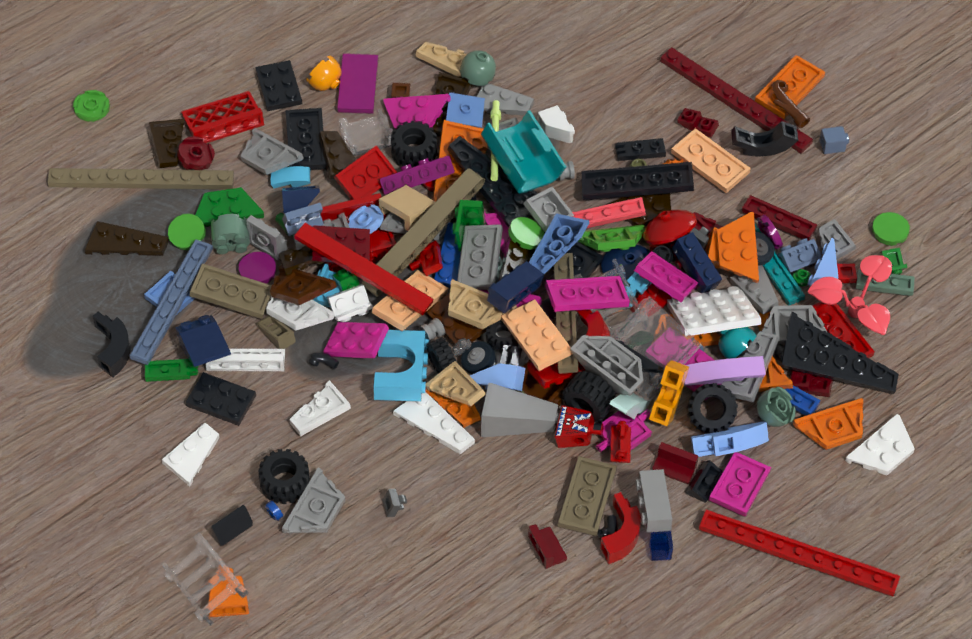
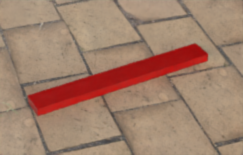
M304 223L294 236L295 240L421 315H424L433 303L434 299L307 223Z

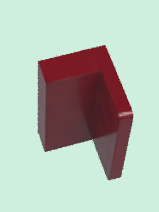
M661 442L652 470L664 469L666 477L689 484L696 470L699 456Z
M536 524L529 526L528 538L545 569L567 560V556L551 527L539 530Z

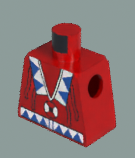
M561 406L555 433L558 448L588 446L591 442L592 434H603V423H594L593 415L590 411Z

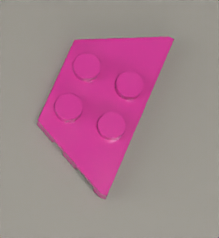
M449 94L384 98L383 102L395 129H397L398 125H403L404 122L410 123L411 121L417 123L421 121L422 124L426 123L431 128L434 126L436 119L442 114V108L445 103L450 102L451 97Z

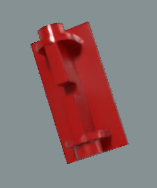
M619 421L616 426L611 425L610 462L630 463L631 427H628L626 421Z

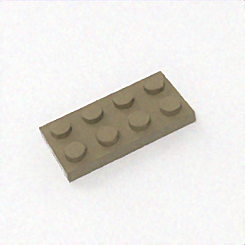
M202 263L189 296L263 319L268 302L271 299L270 289L272 285Z
M578 456L558 521V527L597 536L617 465Z

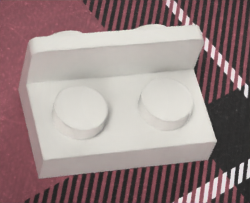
M363 284L327 297L330 309L334 312V319L340 322L349 321L352 319V316L357 314L358 316L365 315L373 308V305L369 303Z

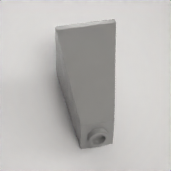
M488 383L481 416V437L554 432L560 415L558 404Z

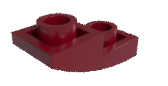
M684 108L677 119V123L691 131L696 128L712 138L719 126L718 120L702 117L700 111Z

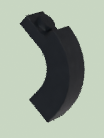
M781 121L772 130L763 133L749 132L736 126L731 130L732 145L741 147L743 154L749 156L775 155L789 149L798 141L797 126Z
M98 311L93 315L94 325L111 340L109 346L97 356L98 363L102 370L111 377H114L124 368L130 356L128 332L124 323L118 317L112 321L110 317L104 316Z

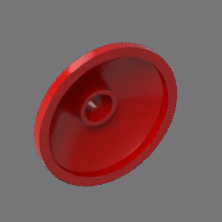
M687 210L663 211L645 227L643 238L646 243L652 245L675 241L688 234L697 223L696 216Z

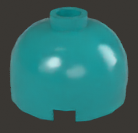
M749 327L720 331L722 335L718 341L719 350L726 359L736 358L748 347L749 340L752 342L755 340L757 334Z

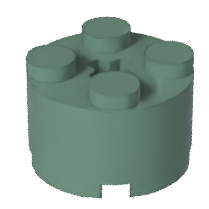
M224 214L218 216V220L215 222L212 220V245L218 254L223 255L228 253V251H236L237 253L247 251L250 238L245 217L241 219L237 214Z

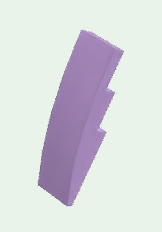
M763 356L722 359L686 365L690 368L684 385L722 384L724 381H743L744 378L764 377L766 372Z

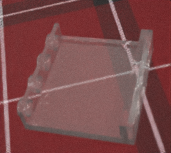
M650 296L647 299H643L636 311L629 314L624 324L616 328L612 334V338L625 342V345L656 363L664 370L671 360L684 365L702 346ZM642 372L643 383L637 388L636 392L643 399L650 402L661 390L662 384L660 382L663 373Z

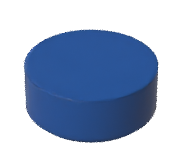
M272 500L265 505L266 510L274 520L278 521L283 517V513Z

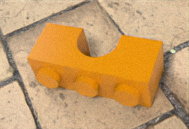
M672 360L665 366L660 382L662 387L658 398L654 402L649 420L668 426L673 421L690 368L689 366Z

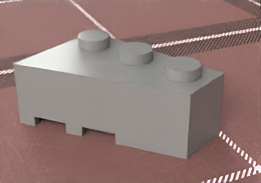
M664 469L640 471L639 479H636V491H638L639 508L642 511V525H645L647 533L671 531L672 514Z

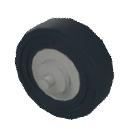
M484 341L471 343L462 353L461 364L468 373H477L494 365L496 359L495 352Z

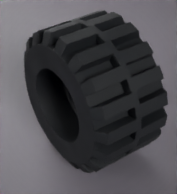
M415 121L410 123L404 122L403 125H398L397 129L393 130V135H391V155L396 164L402 166L411 164L413 167L419 165L418 161L428 158L431 161L436 158V133H434L432 127L429 128L428 124H422L421 121H418V123ZM410 144H418L419 146H408V145H410Z
M587 371L576 373L562 392V397L568 407L592 412L594 422L603 421L613 407L610 405L611 400L616 397L613 388L605 380Z
M717 383L705 384L697 388L689 397L687 405V415L691 420V424L704 433L720 432L727 429L737 416L738 403H736L735 395H732L730 389ZM708 397H716L723 404V414L716 420L706 419L701 413V403Z
M278 449L276 453L274 451L270 452V456L266 455L263 458L264 462L261 461L258 470L262 493L267 496V499H273L274 503L279 501L282 504H287V501L294 503L296 498L299 500L310 482L308 463L303 455L299 456V452H291V449H286V451ZM280 473H291L294 475L288 480H278L275 478Z

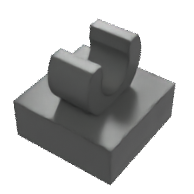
M704 226L699 231L693 228L690 233H694L703 249H705L709 240L707 237L709 230Z
M388 489L382 500L387 517H395L398 510L404 509L403 504H407L406 496H398L396 489Z

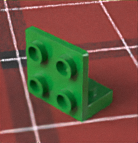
M460 200L459 207L455 209L457 222L453 223V234H455V245H458L460 252L462 250L465 226L486 224L482 201Z

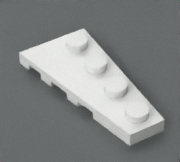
M427 392L425 394L422 393L421 401H406L393 411L394 416L401 417L409 425L420 428L426 435L437 438L441 444L458 454L463 453L475 444V439Z

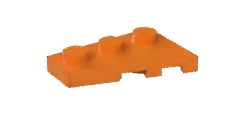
M426 388V392L463 428L481 420L474 404L468 406L429 391Z

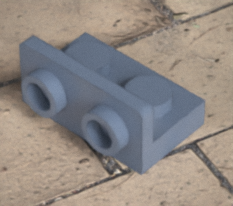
M321 203L285 213L282 220L288 236L295 235L304 223L312 227L313 225L323 226L324 223L320 215L323 210Z
M807 238L798 241L795 247H791V245L785 246L777 254L782 259L789 273L817 263L818 259L822 260L815 239L810 241Z

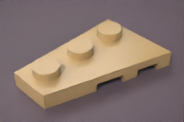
M425 42L416 51L415 57L461 78L460 66L467 54L463 50L451 51L447 50L446 46Z
M456 361L426 383L427 390L468 406H472L486 395L484 390Z

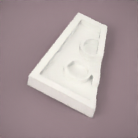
M330 380L325 384V388L321 392L318 391L313 396L314 399L309 404H305L289 419L291 426L300 436L351 409L350 403Z

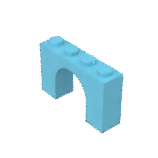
M388 330L378 351V357L404 358L409 360L413 366L399 373L375 372L374 400L421 401L422 393H426V382H423V379H427V367H424V365H428V353H425V350H427L426 345L429 343V339H426L425 331Z

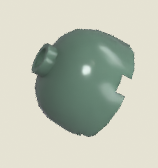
M481 50L469 52L463 58L460 66V74L463 79L465 76L468 79V83L477 86H485L489 81L492 82L496 72L494 58Z
M781 387L771 388L762 393L757 401V412L760 419L772 427H780L792 422L796 409L795 406L792 407L791 395Z

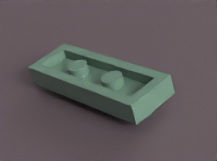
M861 270L857 271L856 289L859 290L864 289L869 277L864 275ZM891 274L883 282H877L872 278L867 291L913 296L915 276Z

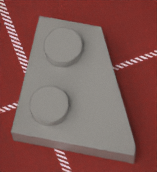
M835 219L819 227L821 249L823 250L826 243L829 244L831 238H833L836 260L856 249V245Z

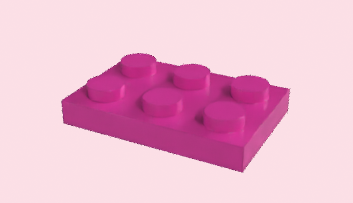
M652 251L634 270L640 277L647 279L658 289L665 291L674 300L682 302L698 285L697 281Z
M337 322L323 352L332 357L375 358L389 327L386 323Z
M734 452L713 489L709 501L746 517L767 479L771 467L738 452Z

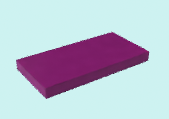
M343 53L338 112L374 114L378 55Z

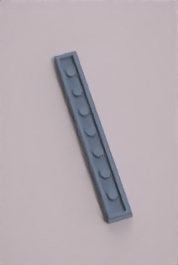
M195 239L131 352V360L146 365L150 363L193 286L202 263L205 264L212 252L213 245Z

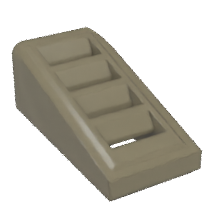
M270 315L256 323L257 327L278 349H286L296 342L293 330Z

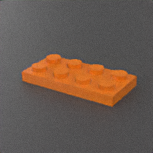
M795 55L755 97V102L785 119L788 113L773 102L775 99L778 100L772 89L773 82L776 80L786 82L789 90L785 94L797 106L825 77V71Z

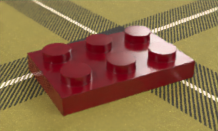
M313 225L315 229L370 261V229ZM312 250V261L332 262Z

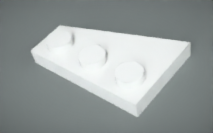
M204 423L162 459V464L190 487L196 473H199L202 468V463L210 455L219 440V434L208 424Z

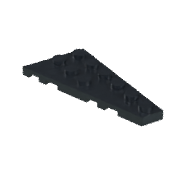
M461 136L448 146L447 150L464 172L470 168L485 179L484 185L479 191L508 228L515 218H530L532 216L523 203L537 195V192L531 190L525 193H518L499 164L498 180L492 181L490 179L491 158Z
M791 312L781 361L782 368L891 394L896 392L898 373L879 362L876 363L866 357V354L857 352L849 344L826 331L813 326V323L808 320L805 321L799 318L796 313Z

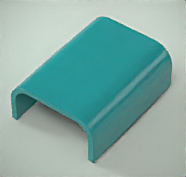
M530 110L513 127L496 132L492 125L487 123L481 133L492 154L518 193H525L549 185L556 181L566 169L565 163Z

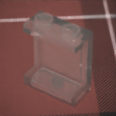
M381 109L377 110V116L352 123H348L346 117L339 119L342 138L354 156L365 154L376 145L379 149L391 147L393 129L388 127L387 115H383Z

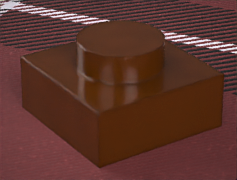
M392 83L391 98L410 97V83Z

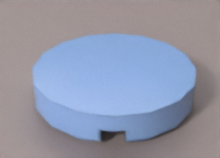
M376 205L362 206L350 215L348 225L349 228L370 229L371 234L380 227L384 215Z

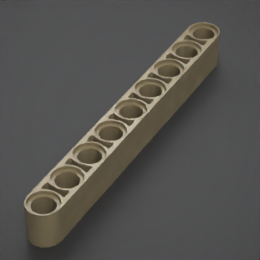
M467 169L376 265L398 277L455 217V209L459 207L460 200H471L482 188L485 179L472 169ZM362 280L361 284L376 297L383 293V291Z

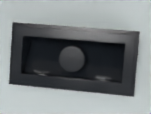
M710 460L703 462L685 493L706 503L723 471Z
M240 506L211 526L212 537L220 546H224L253 526V521L246 506Z

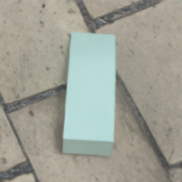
M633 393L631 396L618 395L611 400L610 405L630 418L635 419L637 414H641L647 409L650 402Z

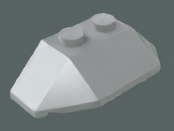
M583 335L570 348V351L587 372L601 377L617 394L631 396L643 383L641 359L612 337Z

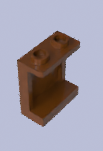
M529 360L523 366L526 369L522 390L527 395L558 404L559 407L563 399L562 392L571 379H564L563 383L558 385L552 383L549 388L544 389L527 370L528 363L532 362Z

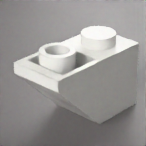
M558 105L538 112L537 121L547 137L566 143L573 142L574 127L568 123L564 111H561Z

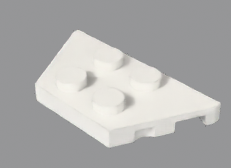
M271 296V300L266 308L267 314L295 331L334 319L333 311L314 300L297 305Z
M896 414L851 452L845 461L849 464L851 462L861 464L863 468L875 470L880 474L888 475L912 455L915 450L900 415Z

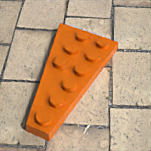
M446 120L443 121L438 159L449 155L455 172L435 179L433 201L436 202L464 173V170L447 150L448 146L461 136L485 154L488 145L481 136L482 128Z

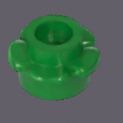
M798 269L793 274L794 280L800 287L806 286L811 276V273L804 269Z

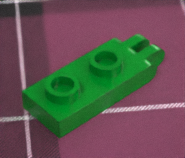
M189 359L150 361L148 365L145 364V380L150 382L190 379V376L198 375V366L194 367Z

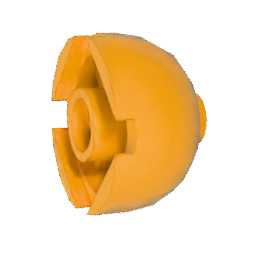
M331 55L327 56L329 60L326 62L322 60L309 74L311 79H306L316 90L326 91L330 88L335 89L340 84L341 67Z

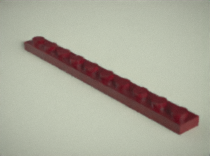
M671 47L661 56V63L765 131L772 130L781 121L786 122ZM797 129L798 141L791 148L802 154L812 144L813 139Z

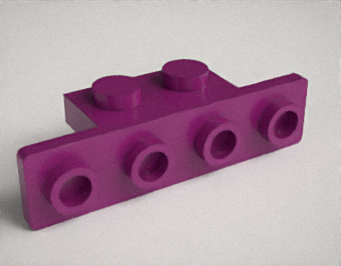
M450 156L431 161L426 158L418 161L419 165L412 167L411 164L400 167L401 171L380 179L384 194L387 195L405 185L412 188L453 174L455 170Z

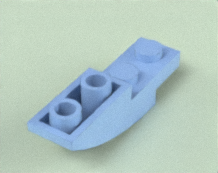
M765 421L729 427L725 431L691 436L692 452L699 457L712 454L715 456L730 454L769 441L767 422Z

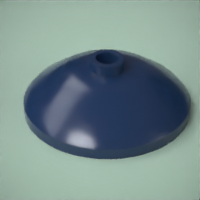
M638 244L626 250L619 248L611 249V251L606 252L603 256L601 263L602 274L604 277L620 276L626 290L630 286L627 280L635 272L636 266L651 251Z

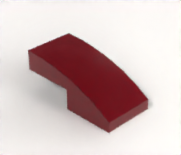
M795 370L792 371L791 380L795 387L811 395L830 397L832 379L813 376Z

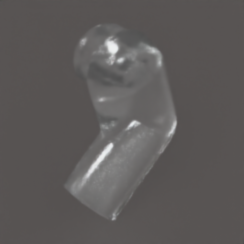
M465 338L459 339L451 350L455 355L454 358L461 355L465 350H469L471 348V341Z

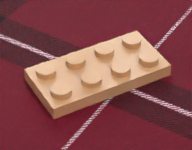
M696 128L671 148V154L680 160L682 159L683 162H692L693 170L725 193L745 178L751 170L750 167Z
M419 270L405 280L406 283L434 299L428 309L448 293V287L426 276ZM389 295L372 308L374 315L401 331H404L421 316L418 312Z
M536 300L501 316L503 323L538 371L573 355L567 341Z

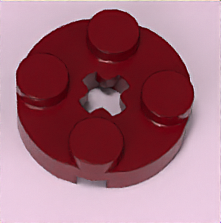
M187 137L180 143L177 156L185 169L203 170L210 168L215 152L210 143L207 145L203 142L202 138Z

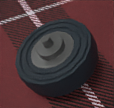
M755 232L758 266H761L772 259L775 248L768 236Z

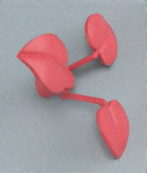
M871 255L861 261L860 270L869 277L861 296H856L850 301L846 292L841 290L842 282L837 278L823 277L810 286L808 294L825 304H836L841 301L843 295L850 317L858 318L865 327L878 334H886L890 321L889 310L880 304H872L868 307L863 299L872 278L877 282H883L890 277L892 264L887 257Z

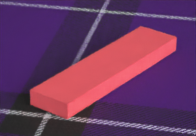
M642 197L572 212L575 218L589 220L590 223L587 228L646 215Z

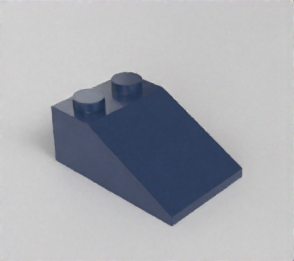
M204 315L196 321H186L181 323L180 326L175 327L181 349L194 367L231 355L223 334L212 315Z

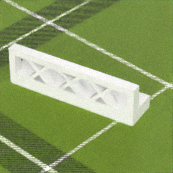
M230 349L231 355L206 363L207 371H284L285 349Z

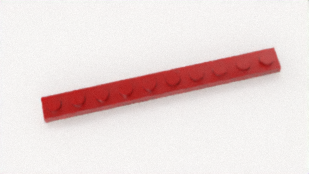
M705 510L699 525V530L893 597L900 579L899 575L709 510Z

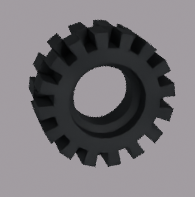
M502 320L487 327L486 341L493 347L494 351L499 349V353H502L504 344L519 346V343L512 334L506 338L496 335L499 331L510 332Z
M443 337L427 343L428 356L431 358L430 361L433 363L434 369L436 368L437 373H440L456 361L449 343Z

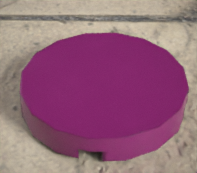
M766 215L758 217V227L763 234L771 239L774 250L783 246L782 240L771 220Z
M264 252L249 253L239 263V275L267 284L274 278L276 273L274 258Z

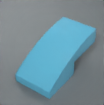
M293 166L284 167L272 172L271 186L275 189L289 184L292 187L310 184V168Z

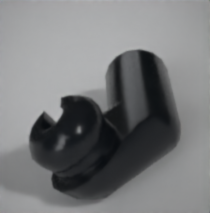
M313 353L309 359V363L313 366H318L319 362H323L332 369H336L339 361L327 353Z
M609 515L607 517V528H603V531L601 529L598 531L600 540L602 537L618 531L617 517L615 515Z

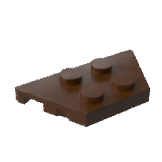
M280 265L278 268L280 273L278 276H275L270 294L273 298L302 305L335 289L337 285L335 280L297 269L292 270V274L286 276L282 265Z

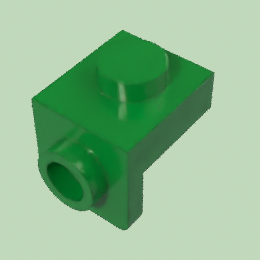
M900 248L880 252L881 256L887 257L892 264L891 274H902V271L908 268L907 264H903Z
M344 268L340 269L338 273L333 274V279L338 282L341 292L360 285L358 277Z

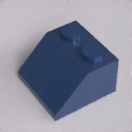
M319 186L282 188L284 213L307 207L319 194Z

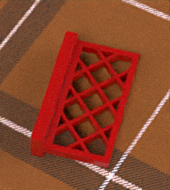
M250 91L181 111L192 137H200L205 143L264 126L262 110L258 108ZM249 99L247 103L240 102V100ZM230 104L231 106L230 108H225L223 105ZM236 106L242 107V110H241V111L234 110V109H235ZM212 109L214 111L213 113H208L206 110ZM219 111L225 113L224 116H220L217 114ZM193 114L197 115L195 119L188 117ZM201 117L208 118L207 121H202L200 119Z

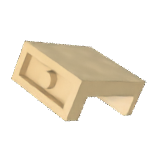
M407 185L379 198V208L383 215L392 212L404 219L405 230L407 231L435 203L432 199Z

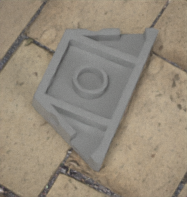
M256 128L252 130V139L247 141L246 148L241 154L243 162L266 175L304 159L299 151Z
M812 305L773 306L762 332L778 335L779 341L777 344H785L790 314L794 312L799 318L805 321L808 320L816 328L827 332L823 321L817 316V312Z
M317 468L283 525L282 532L324 533L328 532L345 503V496L340 490L335 488L331 480L324 476L320 468Z

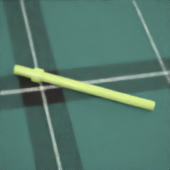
M494 100L492 102L490 119L492 120V127L497 132L499 131L501 111L499 110L500 102ZM491 152L490 179L497 181L498 162Z

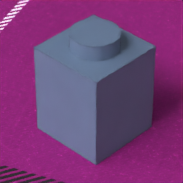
M843 126L821 129L819 141L823 153L845 152L846 145L849 143L848 133H845Z

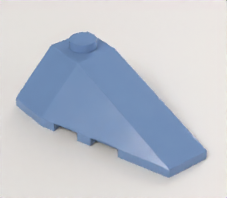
M555 214L529 263L545 274L583 236L590 223L589 220Z

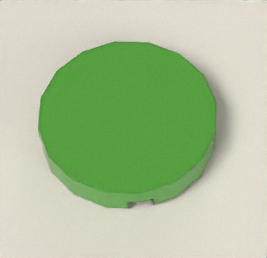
M88 90L75 98L73 108L76 116L81 120L97 121L107 115L110 103L103 92Z
M882 213L873 221L872 233H874L879 242L885 245L894 246L897 243H903L909 235L910 226L908 221L897 213Z
M182 214L171 222L168 228V237L171 243L178 249L190 250L195 239L199 241L204 239L206 229L198 216Z
M525 217L515 218L508 228L512 241L514 243L518 242L521 244L520 247L529 250L536 249L545 234L536 221Z

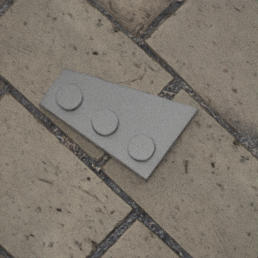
M489 83L482 86L477 97L485 98L484 111H487V113L491 112L494 100L500 102L499 110L508 115L525 116L526 112L531 110L534 104V98Z

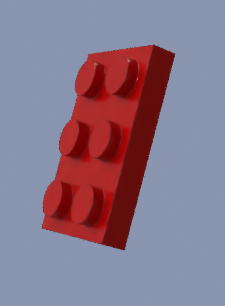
M376 145L335 175L334 179L348 197L353 200L373 195L382 188L380 179L395 174L397 171Z

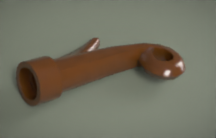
M782 80L774 81L772 89L778 100L775 99L773 101L774 104L785 110L794 119V123L798 128L805 127L809 123L810 118L785 94L789 90L787 83Z

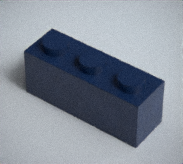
M692 232L677 239L672 250L688 276L698 282L696 286L697 291L706 293L717 288L722 278L694 233Z
M526 261L522 265L516 266L511 273L505 274L499 282L493 283L489 287L487 301L505 314L540 288L544 273Z

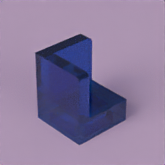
M671 531L650 532L649 547L651 561L672 560L673 541Z

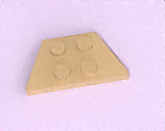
M453 279L451 280L449 316L484 329L502 320L501 316L504 313L487 301V293ZM515 305L513 308H511V309H510L509 311H507L506 313H508V312H510V311L516 309V308H517V305Z

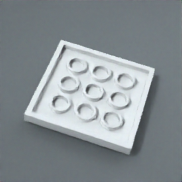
M736 286L724 290L713 289L706 293L694 292L688 295L682 302L673 298L667 299V307L685 336L761 325L760 315L744 292Z

